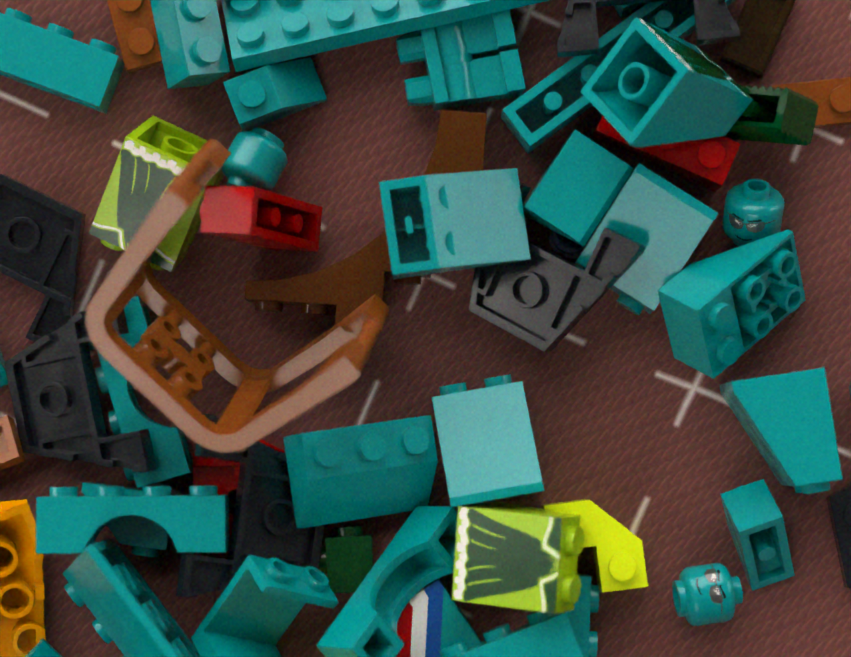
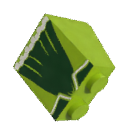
M154 115L125 137L89 234L100 238L101 243L112 250L125 251L162 194L207 140ZM222 166L206 185H220L224 176ZM205 186L153 252L151 268L172 272L185 258L202 222L200 219V206L204 200Z
M504 502L458 506L452 600L551 614L574 610V604L577 602L581 590L580 577L576 575L578 555L581 553L584 545V532L580 527L581 515Z

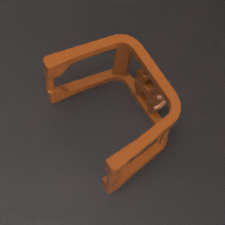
M210 139L193 155L191 161L181 173L174 178L171 185L162 194L88 304L85 324L90 341L99 353L180 430L202 447L226 453L245 449L357 381L365 363L369 360V355L378 336L382 332L390 310L387 304L374 294L327 332L268 369L250 367L229 350L158 282L153 275L150 265L153 252L168 231L201 193V189L231 154L219 141ZM135 293H137L141 300L159 317L146 328V331L141 335V340L132 348L118 335L112 323ZM180 337L193 348L189 353L184 347L176 343ZM326 360L317 372L304 383L254 415L266 392L279 389ZM159 364L168 373L173 374L168 380L155 370ZM214 369L225 380L237 387L216 424L207 419L189 402L202 389V381Z

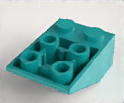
M517 168L422 175L379 182L393 280L531 260Z
M788 229L689 264L657 290L674 358L713 379L729 365L735 363L743 353L761 338L765 337L770 330L806 301L793 231Z

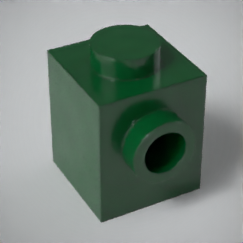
M362 526L336 527L335 536L326 537V547L321 548L319 570L327 574L328 585L334 594L352 593L357 590L374 566L373 534H363Z

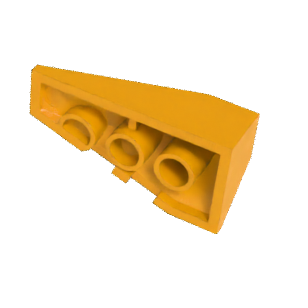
M27 499L0 501V657H25L42 638L46 641L44 623V554H36V522Z

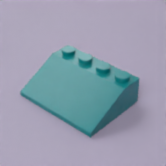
M113 538L89 545L62 573L68 581L64 588L70 598L79 607L86 604L96 618L92 622L96 632L107 644L114 641L124 656L122 657H200L193 642Z

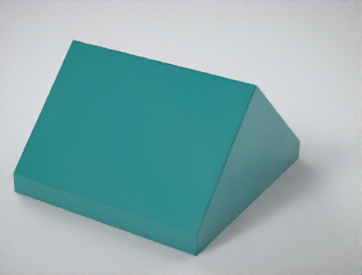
M575 129L568 136L523 204L524 216L585 246L634 169Z

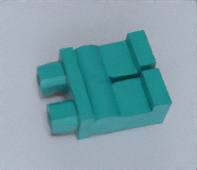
M510 10L422 29L396 38L400 65L424 61L427 76L404 80L408 106H427L433 104L434 111L447 109V107L465 106L523 95L526 87L518 49H515L516 38Z

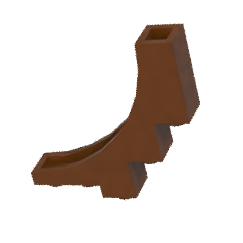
M441 110L436 145L424 175L483 171L487 113ZM386 229L350 257L319 271L279 280L246 281L245 300L255 303V310L263 312H282L283 304L300 305V313L309 315H328V307L336 308L335 324L374 294L384 301L386 275H392ZM431 274L394 279V283L421 285V277L431 278Z

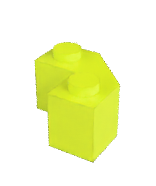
M588 499L541 505L542 509L581 515L580 527L584 532L583 548H593L599 591L603 593L648 587L642 540Z

